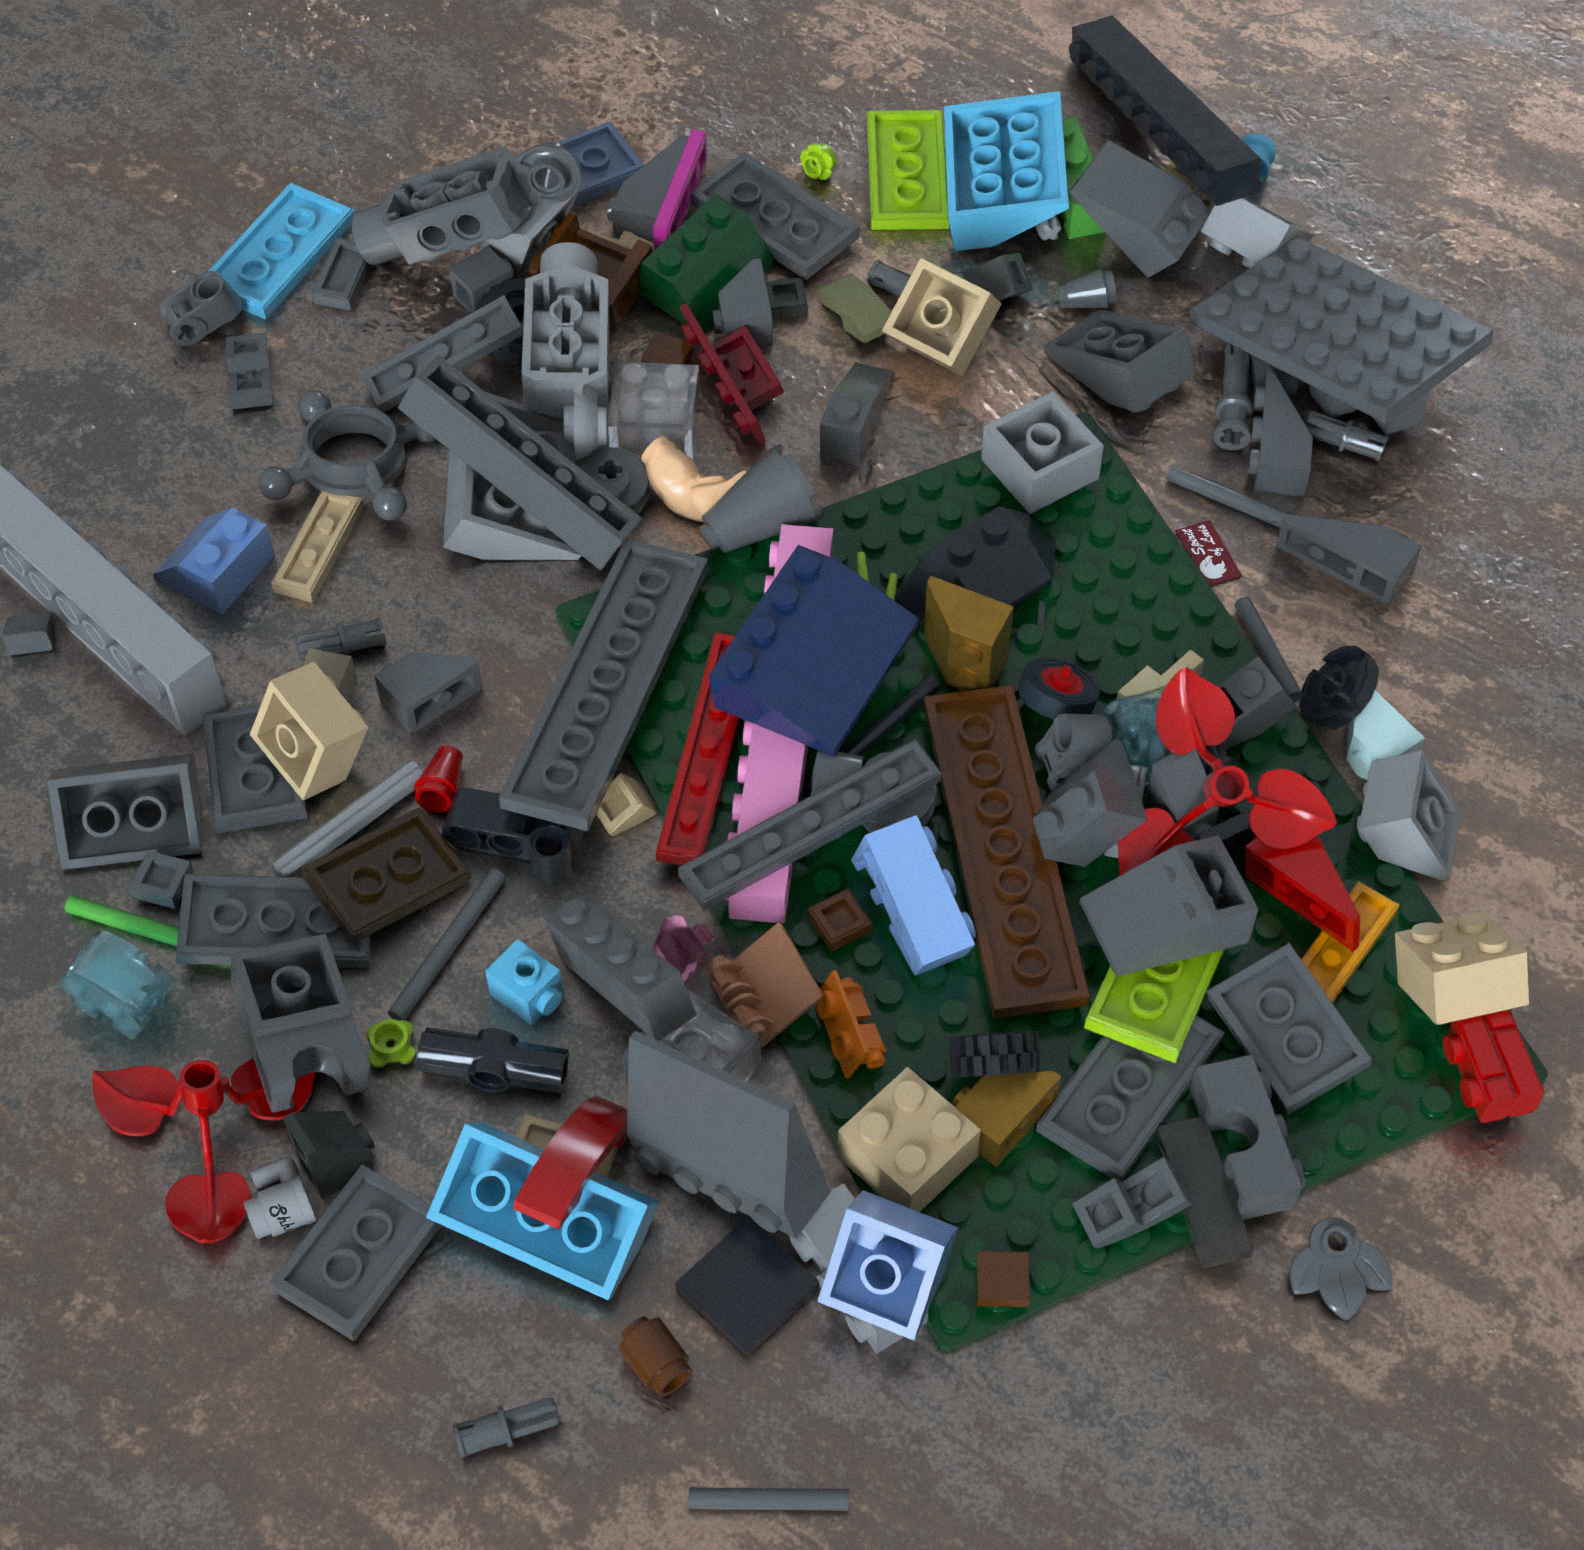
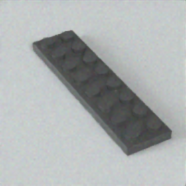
M628 539L625 540L499 796L500 809L585 831L589 830L708 572L707 558Z

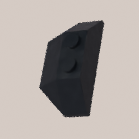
M997 507L931 547L895 594V601L918 617V626L924 629L927 581L930 576L1014 607L1052 583L1056 540L1030 514Z

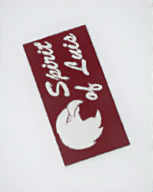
M1210 520L1175 530L1190 558L1210 586L1242 576Z

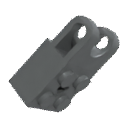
M326 934L231 954L232 992L271 1112L295 1107L293 1099L295 1083L298 1078L308 1073L323 1072L334 1077L341 1087L343 1094L346 1095L367 1091L369 1077L367 1058Z

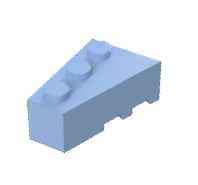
M917 815L866 834L851 859L857 871L864 868L867 869L876 888L870 890V895L876 905L884 904L892 922L889 925V930L915 976L966 956L974 947L973 939L976 938L971 918L966 912H960L954 899L956 886L951 874L947 869L941 870L934 854L937 852L935 838L927 826L922 827Z

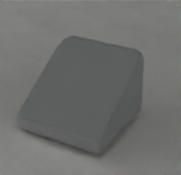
M52 612L7 617L2 632V639L9 656L53 650Z

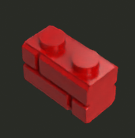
M1508 1009L1451 1022L1447 1035L1443 1038L1444 1053L1451 1065L1457 1064L1462 1076L1460 1090L1463 1101L1468 1108H1475L1480 1122L1487 1123L1504 1119L1506 1116L1515 1117L1535 1111L1545 1091L1511 1010Z

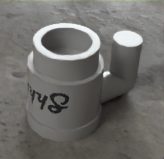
M282 1158L250 1171L256 1189L281 1181L280 1184L257 1192V1197L244 1201L248 1218L257 1239L271 1234L273 1237H276L303 1225L317 1222L297 1165L293 1159Z

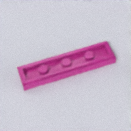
M692 129L653 226L654 251L684 223L691 205V192L698 187L707 163V134H705V131Z

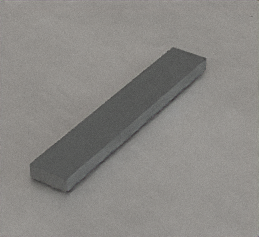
M915 739L678 867L679 877L702 910L705 911L941 781L942 773Z

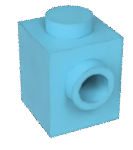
M519 939L485 971L489 994L531 1026L542 1015L547 1016L551 1014L562 1000L564 992L560 970Z

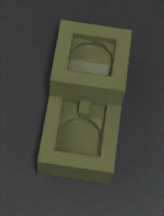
M852 273L818 289L821 304L841 316L846 332L864 343L885 334L882 332V329L891 314L890 309L870 287Z

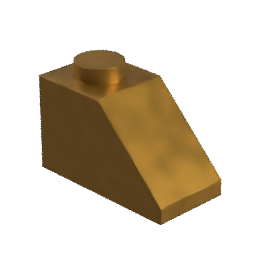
M1054 1071L986 1075L972 1089L969 1086L961 1089L951 1104L981 1129L978 1153L997 1167L1041 1119L1057 1098L1061 1076Z

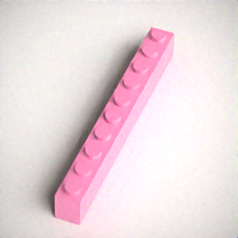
M781 524L779 542L771 541L769 567H774L775 572L774 576L766 575L764 594L797 545L833 558V528ZM745 720L743 745L749 746L748 756L740 755L738 783H744L743 794H734L732 821L739 822L737 833L729 832L728 840L801 801L808 753L807 745ZM793 862L725 899L729 902V919L770 923L781 922L785 924Z

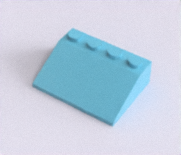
M1060 91L944 106L948 218L954 251L994 247L1069 209Z

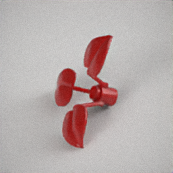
M1184 667L1170 679L1160 696L1156 710V730L1163 745L1172 753L1182 755L1197 748L1199 755L1212 767L1213 771L1206 777L1204 782L1206 799L1181 817L1176 823H1174L1171 815L1165 810L1159 808L1144 809L1147 820L1123 839L1118 840L1119 876L1176 845L1195 841L1191 835L1182 831V829L1213 805L1226 807L1239 803L1243 799L1255 804L1249 813L1250 828L1260 842L1276 849H1290L1306 843L1315 836L1333 828L1337 823L1336 817L1328 801L1317 787L1294 771L1275 769L1265 772L1258 779L1257 795H1254L1253 791L1249 788V779L1242 769L1236 766H1223L1222 761L1216 759L1207 750L1206 746L1219 745L1229 737L1235 723L1233 706L1229 698L1219 687L1200 677L1190 668Z
M254 1058L244 1062L233 1072L230 1080L231 1086L228 1077H221L220 1070L215 1063L208 1060H195L183 1067L179 1075V1081L176 1080L170 1071L164 1068L145 1065L114 1071H93L92 1087L95 1103L102 1118L113 1130L127 1136H145L154 1133L160 1128L164 1115L173 1116L177 1113L182 1100L185 1108L190 1113L199 1117L205 1176L192 1174L175 1182L167 1193L165 1208L167 1217L175 1229L199 1243L210 1244L225 1239L240 1227L247 1216L244 1201L251 1199L248 1183L241 1174L237 1172H223L215 1175L209 1116L215 1114L222 1106L224 1101L223 1093L236 1105L247 1102L250 1113L256 1118L262 1120H282L291 1113L300 1112L306 1106L313 1091L316 1072L308 1073L298 1078L293 1092L295 1107L278 1112H271Z

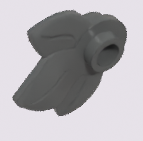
M1331 1217L1318 1222L1309 1234L1308 1247L1294 1257L1290 1267V1281L1293 1293L1303 1295L1319 1290L1327 1306L1342 1320L1350 1319L1358 1311L1364 1300L1366 1288L1376 1291H1387L1392 1286L1391 1270L1383 1253L1376 1246L1360 1241L1355 1228L1341 1218ZM1330 1234H1336L1342 1239L1343 1248L1341 1251H1334L1329 1247L1328 1236Z

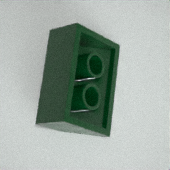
M715 193L641 263L639 295L683 324L686 321L679 307L687 303L703 332L706 333L713 326L712 310L719 309L718 292L752 259L761 258L764 275L775 265V259L747 213Z

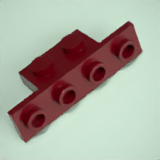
M687 303L680 306L679 308L686 321L680 325V328L691 347L697 344L700 346L702 352L697 354L708 376L714 373L718 376L720 381L715 383V386L726 406L732 402L736 406L738 411L732 414L743 435L751 432L759 446L766 442L765 437L752 410L784 393L783 387L746 326L711 344Z

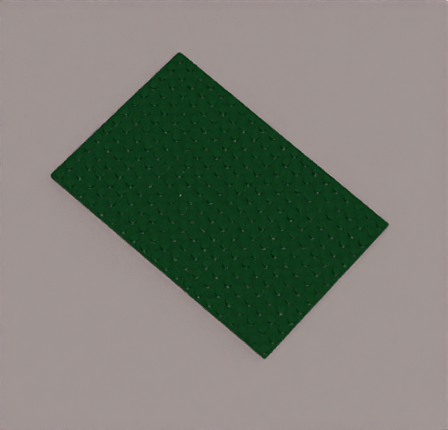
M1080 413L1076 416L1104 445L1099 479L1030 514L1056 540L1052 583L1014 606L1011 629H1017V633L1011 634L1008 661L994 687L1013 685L1043 805L1052 791L1047 784L1049 774L1043 761L1037 759L1034 749L1036 744L1052 726L1054 720L1037 713L1023 701L1018 690L1019 680L1028 662L1044 657L1066 660L1090 673L1097 681L1100 689V695L1092 714H1102L1108 718L1112 728L1111 742L1115 739L1122 741L1129 764L1149 767L1142 804L1145 808L1153 764L1163 759L1148 738L1157 731L1156 713L1120 723L1114 718L1118 691L1147 665L1160 675L1164 674L1189 650H1192L1204 659L1201 677L1216 686L1255 659L1258 654L1093 417L1088 413ZM981 449L823 507V518L806 526L833 528V558L839 560L857 574V553L860 551L864 552L869 583L886 594L891 573H896L898 576L897 593L931 547L995 508L1002 507L1023 513L1028 512L981 460ZM780 534L723 553L717 547L714 550L708 549L695 554V556L708 559V572L626 748L663 821L666 816L715 632L736 636L763 597L766 575L774 576L775 572L774 567H769L771 541L779 542ZM601 589L561 603L556 607V617L572 648ZM1039 600L1046 602L1043 632L1037 626ZM919 626L916 628L838 751L843 750L929 675L937 678L941 684V689L934 695L961 692L954 686L946 684L925 640L924 629H921ZM923 705L863 755L862 768L869 759L879 753L893 752L915 739L936 765ZM1294 709L1262 734L1226 749L1227 756L1234 758L1231 766H1236L1245 772L1249 779V788L1253 791L1254 795H1257L1256 787L1260 776L1267 771L1275 769L1291 770L1302 775L1310 782L1317 781L1325 791L1324 797L1331 806L1337 823L1333 828L1316 837L1320 839L1348 894L1359 881L1399 904L1397 914L1332 1003L1371 1057V1066L1288 1115L1272 1093L1270 1102L1275 1115L1281 1114L1286 1123L1288 1131V1142L1286 1145L1291 1158H1297L1304 1171L1305 1186L1301 1189V1194L1472 1117L1477 1113L1474 1107L1468 1108L1465 1105L1460 1090L1462 1076L1457 1064L1451 1065L1444 1053L1443 1038L1447 1035L1451 1022L1436 1025L1398 985L1395 933L1410 930L1419 923L1432 922L1437 924L1444 921L1406 868L1378 859L1368 842H1364L1360 838L1357 829V818L1361 815L1363 805L1297 710ZM740 718L706 852L726 842L729 832L737 833L739 821H732L733 799L735 793L743 794L744 783H738L740 755L748 756L749 746L743 745L745 720ZM809 746L804 782L813 775L818 751ZM938 782L936 784L935 811L926 826L931 830L935 838L937 852L934 854L941 870L947 869L956 886L954 899L961 913L966 912L970 917L941 784ZM804 790L802 791L801 801L810 797ZM1245 801L1231 808L1219 811L1215 826L1252 809L1255 804ZM862 825L793 862L786 923L783 926L819 988L822 987L832 970H837L840 979L851 977L855 983L861 985L871 1017L867 1021H858V1023H875L887 1050L884 1055L885 1063L878 1068L869 1069L866 1063L860 1064L853 1075L846 1079L839 1061L833 1055L830 1037L823 1020L817 1014L815 1005L776 1036L837 1153L838 1130L907 1067L950 1104L965 1086H969L971 1089L983 1076L952 1077L950 1036L1038 1031L1041 1070L1039 1072L1054 1071L1061 1076L1059 1094L1103 1036L1085 1029L1084 1026L1086 1017L1106 977L1110 964L1079 901L1081 897L1119 877L1118 858L1105 856L1103 853L1086 867L1056 861L1090 996L1088 1006L993 1019L975 938L973 939L975 945L966 956L919 975H914L889 930V925L892 922L884 904L876 905L870 895V890L876 888L867 869L864 868L857 871L851 861L864 836L871 833ZM1245 852L1231 859L1258 907V912L1249 943L1225 949L1208 990L1288 943L1291 944L1302 959L1322 932L1320 928L1246 877ZM849 888L872 922V932L831 952L809 920L808 908ZM723 900L709 908L735 958L777 924L729 919L728 900ZM1206 993L1197 1016L1225 1032L1223 1041L1206 1065L1247 1056L1208 1000ZM1520 1032L1541 1084H1544L1548 1076L1547 1069ZM1189 1087L1122 1182L1162 1157H1165L1172 1162L1193 1204L1141 1232L1098 1249L1093 1247L1072 1203L1112 1180L1110 1177L1036 1132L1037 1123L997 1167L978 1153V1157L920 1211V1213L959 1227L943 1277L928 1310L927 1325L938 1346L944 1351L957 1349L1239 1222L1234 1214L1221 1176L1227 1155L1251 1148L1249 1141L1239 1132L1230 1129H1220L1205 1133ZM843 1163L859 1194L864 1190L881 1197ZM977 1251L1029 1252V1307L977 1306Z

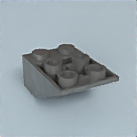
M1219 835L1176 845L1086 894L1079 901L1116 977L1249 943L1258 912V907Z

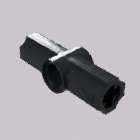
M426 1027L420 1037L416 1063L418 1071L467 1078L468 1082L473 1086L490 1092L505 1091L511 1085L561 1093L565 1087L568 1074L569 1050L520 1042L512 1033L497 1028L482 1029L478 1032V1035Z

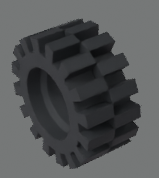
M1038 1031L949 1037L952 1077L993 1076L1041 1071Z

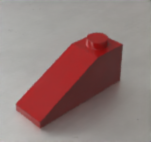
M1315 836L1306 843L1290 849H1276L1266 846L1257 837L1245 846L1247 878L1352 952L1359 947L1360 915L1319 838Z

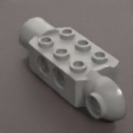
M564 242L547 248L541 256L540 273L525 279L522 385L525 408L549 417L564 418V445L574 446L575 461H579L592 454L598 445H607L609 283L607 278L597 275V258L589 248L577 243Z

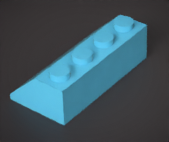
M481 1121L465 1124L426 1218L599 1297L610 1300L639 1252L660 1201L594 1172L584 1185L580 1202L562 1226L556 1229L513 1209L515 1198L544 1149Z

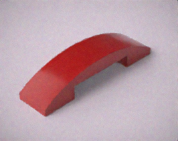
M593 1096L583 1102L563 1123L537 1160L514 1200L513 1209L559 1229L580 1202L584 1185L613 1147L621 1148L628 1139L627 1109L599 1096Z

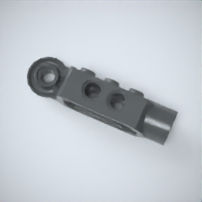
M547 142L535 145L515 155H512L507 147L504 146L403 179L381 204L357 211L352 219L353 238L361 256L371 265H378L403 256L409 265L422 260L432 261L442 254L457 249L464 251L477 243L489 239L499 240L505 238L523 220L529 218L533 205L542 202H564L573 197L580 188L581 172L577 161L566 147L559 143Z

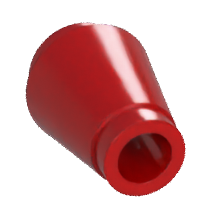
M448 745L439 747L415 782V798L423 809L434 813H442L450 808L454 794L459 789L463 755L457 748Z

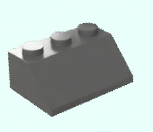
M194 753L57 769L47 779L61 870L139 861L144 859L148 850L168 856L202 852L200 792Z

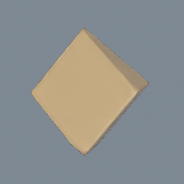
M620 773L611 781L596 815L609 835L615 836L650 819L658 811L640 784L635 779Z

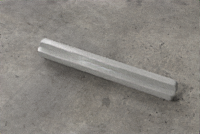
M410 760L276 858L271 864L276 876H300L303 866L332 852L414 790L415 782L423 772L422 768L415 761Z

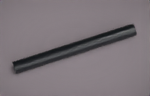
M929 675L840 752L859 756L865 755L923 705L924 696H932L941 689L940 682L934 676ZM812 776L803 783V790L809 796L812 790L810 788Z

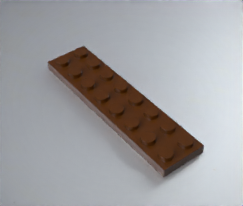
M1013 685L924 696L923 708L936 766L942 773L940 784L969 913L976 932L975 940L993 1019L1088 1006L1090 996L1056 861L1044 858L1033 818L1041 808L1042 802Z

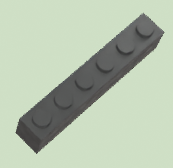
M437 355L415 377L398 406L399 410L600 571L621 548L642 519L440 355Z

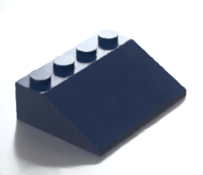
M797 545L709 674L714 707L826 754L835 756L919 625V618L839 560Z

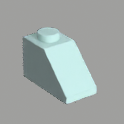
M1375 690L1372 699L1361 714L1348 724L1346 760L1350 763L1356 775L1368 781L1372 761L1420 751L1425 737Z

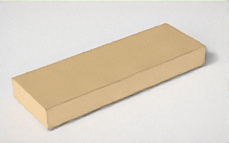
M321 491L271 583L273 593L314 603L364 509L362 498L335 495Z

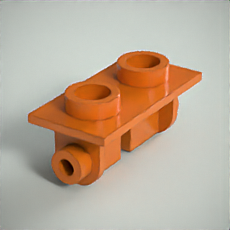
M832 970L820 988L824 997L815 1006L817 1014L823 1020L830 1037L833 1055L839 1061L845 1078L848 1079L860 1064L866 1063L869 1069L878 1068L885 1063L884 1055L887 1050L875 1023H858V1021H867L871 1017L861 985L855 983L851 977L840 979L837 970Z

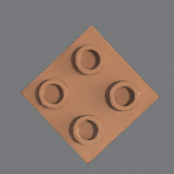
M781 922L774 925L734 960L726 959L724 955H719L712 958L708 963L710 982L752 1055L824 997Z

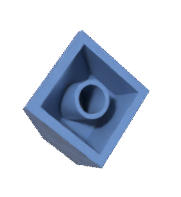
M233 507L210 515L194 529L153 573L154 580L223 615L275 558L267 525Z
M863 1190L846 1209L818 1302L915 1340L943 1277L959 1227Z

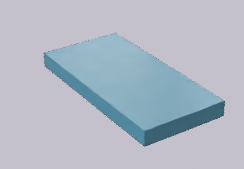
M290 183L209 271L219 272L242 299V310L266 320L329 251L336 238H340L352 225L355 209Z

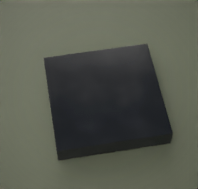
M747 1216L675 1283V1287L680 1295L748 1358L819 1290V1281Z

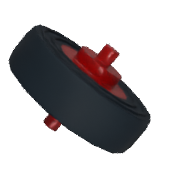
M1052 657L1036 658L1028 662L1018 683L1019 694L1023 701L1037 713L1053 720L1059 714H1092L1100 695L1098 683L1090 673L1076 664Z

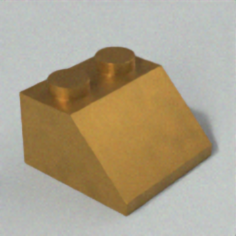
M930 576L927 581L924 637L946 684L954 686L961 692L993 688L1008 661L1014 607Z

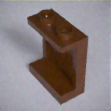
M568 213L563 222L556 225L553 229L550 241L543 251L536 254L532 259L529 267L530 277L540 273L541 256L547 248L564 242L586 246L597 258V275L608 279L609 326L617 329L639 296L641 263L653 252L652 245L637 240L630 250L582 230L579 226L578 217Z

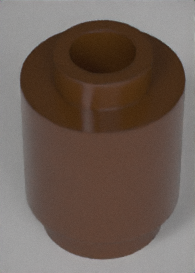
M643 1316L631 1322L621 1334L623 1340L619 1345V1351L648 1390H655L660 1397H663L680 1388L690 1378L693 1370L687 1364L689 1356L661 1318L656 1317L648 1320L646 1316Z

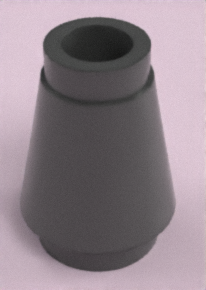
M1102 268L1065 282V284L1057 285L1061 309L1108 308V304L1118 302L1112 270L1102 272Z

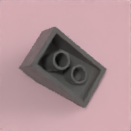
M1109 140L1102 145L1068 192L1147 278L1180 259L1212 211L1186 182Z
M1100 309L1043 346L1044 353L1107 403L1132 412L1148 409L1152 402L1167 392L1176 390L1180 383L1195 374L1185 329Z

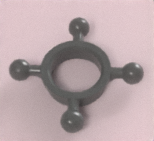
M318 390L306 392L299 401V412L309 423L303 433V445L300 450L299 461L295 467L288 470L278 466L265 469L258 480L261 493L268 499L281 500L289 495L292 486L308 481L315 488L335 495L358 496L371 493L374 496V511L380 518L388 521L400 518L406 511L407 499L401 490L395 487H388L387 485L392 483L403 470L405 464L403 444L415 439L421 442H433L437 439L412 419L410 424L403 426L390 419L385 413L372 407L343 405L332 408L331 400L324 392ZM346 433L370 434L381 439L387 445L386 449L374 458L352 464L334 463L316 455V451L325 441Z

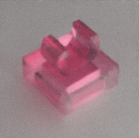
M679 914L664 919L653 950L678 969L683 981L692 978L698 962L708 954L702 945L713 942L714 937L705 924H698L690 928L682 915Z

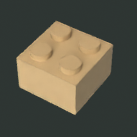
M920 258L882 332L896 343L963 376L1001 303L992 293Z
M313 661L270 680L250 736L304 801L346 781L369 727L365 724L359 711L352 708L337 690L334 681L325 675Z
M1465 913L1456 920L1437 924L1432 922L1419 923L1410 930L1395 933L1398 985L1436 1025L1529 1005L1527 952L1486 913Z
M907 1067L838 1130L837 1157L884 1199L920 1212L978 1157L981 1129Z

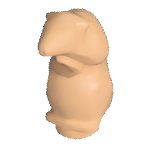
M665 436L658 437L646 448L641 457V461L646 465V472L652 489L675 514L690 520L703 522L702 515L747 471L739 472L729 480H725L722 475L704 476L699 474V470L693 460L676 448L677 445L674 442L669 441Z

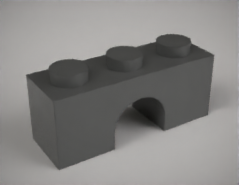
M1253 1055L1196 1067L1190 1092L1205 1133L1220 1129L1234 1130L1242 1134L1251 1145V1148L1245 1151L1227 1155L1221 1176L1237 1221L1295 1208L1301 1189L1305 1186L1304 1171L1300 1161L1297 1158L1292 1159L1286 1145L1288 1142L1286 1123L1281 1114L1275 1115L1270 1102L1272 1097L1271 1085L1265 1071H1258Z

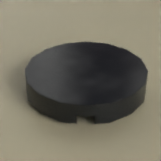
M1343 646L1329 652L1322 659L1326 663L1320 670L1317 671L1313 668L1306 677L1301 689L1303 697L1300 700L1299 707L1301 713L1306 716V720L1321 730H1336L1349 724L1361 714L1372 699L1378 684L1379 668L1375 659L1357 646Z

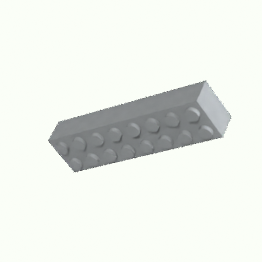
M0 465V567L49 612H52L54 617L185 737L204 724L203 715L217 713L227 706L222 689L225 686V681L216 670L214 661L217 660V655L211 645L205 639L199 638L196 640L189 634L187 626L177 614L171 613L168 615L161 609V605L154 594L147 588L140 590L122 565L117 563L113 566L106 559L103 550L94 540L90 539L86 542L67 516L58 517L53 512L50 503L41 493L36 492L33 494L30 492L24 480L14 469L11 468L7 471Z

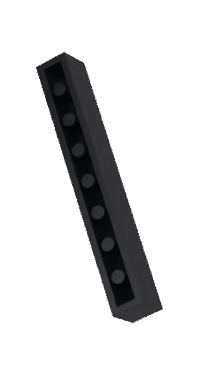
M1113 15L1072 27V43L1069 45V54L1073 64L1078 66L1088 76L1089 80L1095 83L1105 93L1106 97L1112 100L1123 111L1124 115L1141 129L1144 136H1148L1159 147L1161 153L1166 155L1178 167L1179 171L1185 174L1197 186L1201 193H1204L1216 206L1259 193L1261 158Z

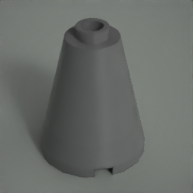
M781 444L774 446L766 452L702 515L704 525L699 530L711 550L719 547L723 553L779 535L781 524L806 526L823 518L821 506L813 510L809 499L816 496L795 459L790 454L784 458L781 457L784 448Z

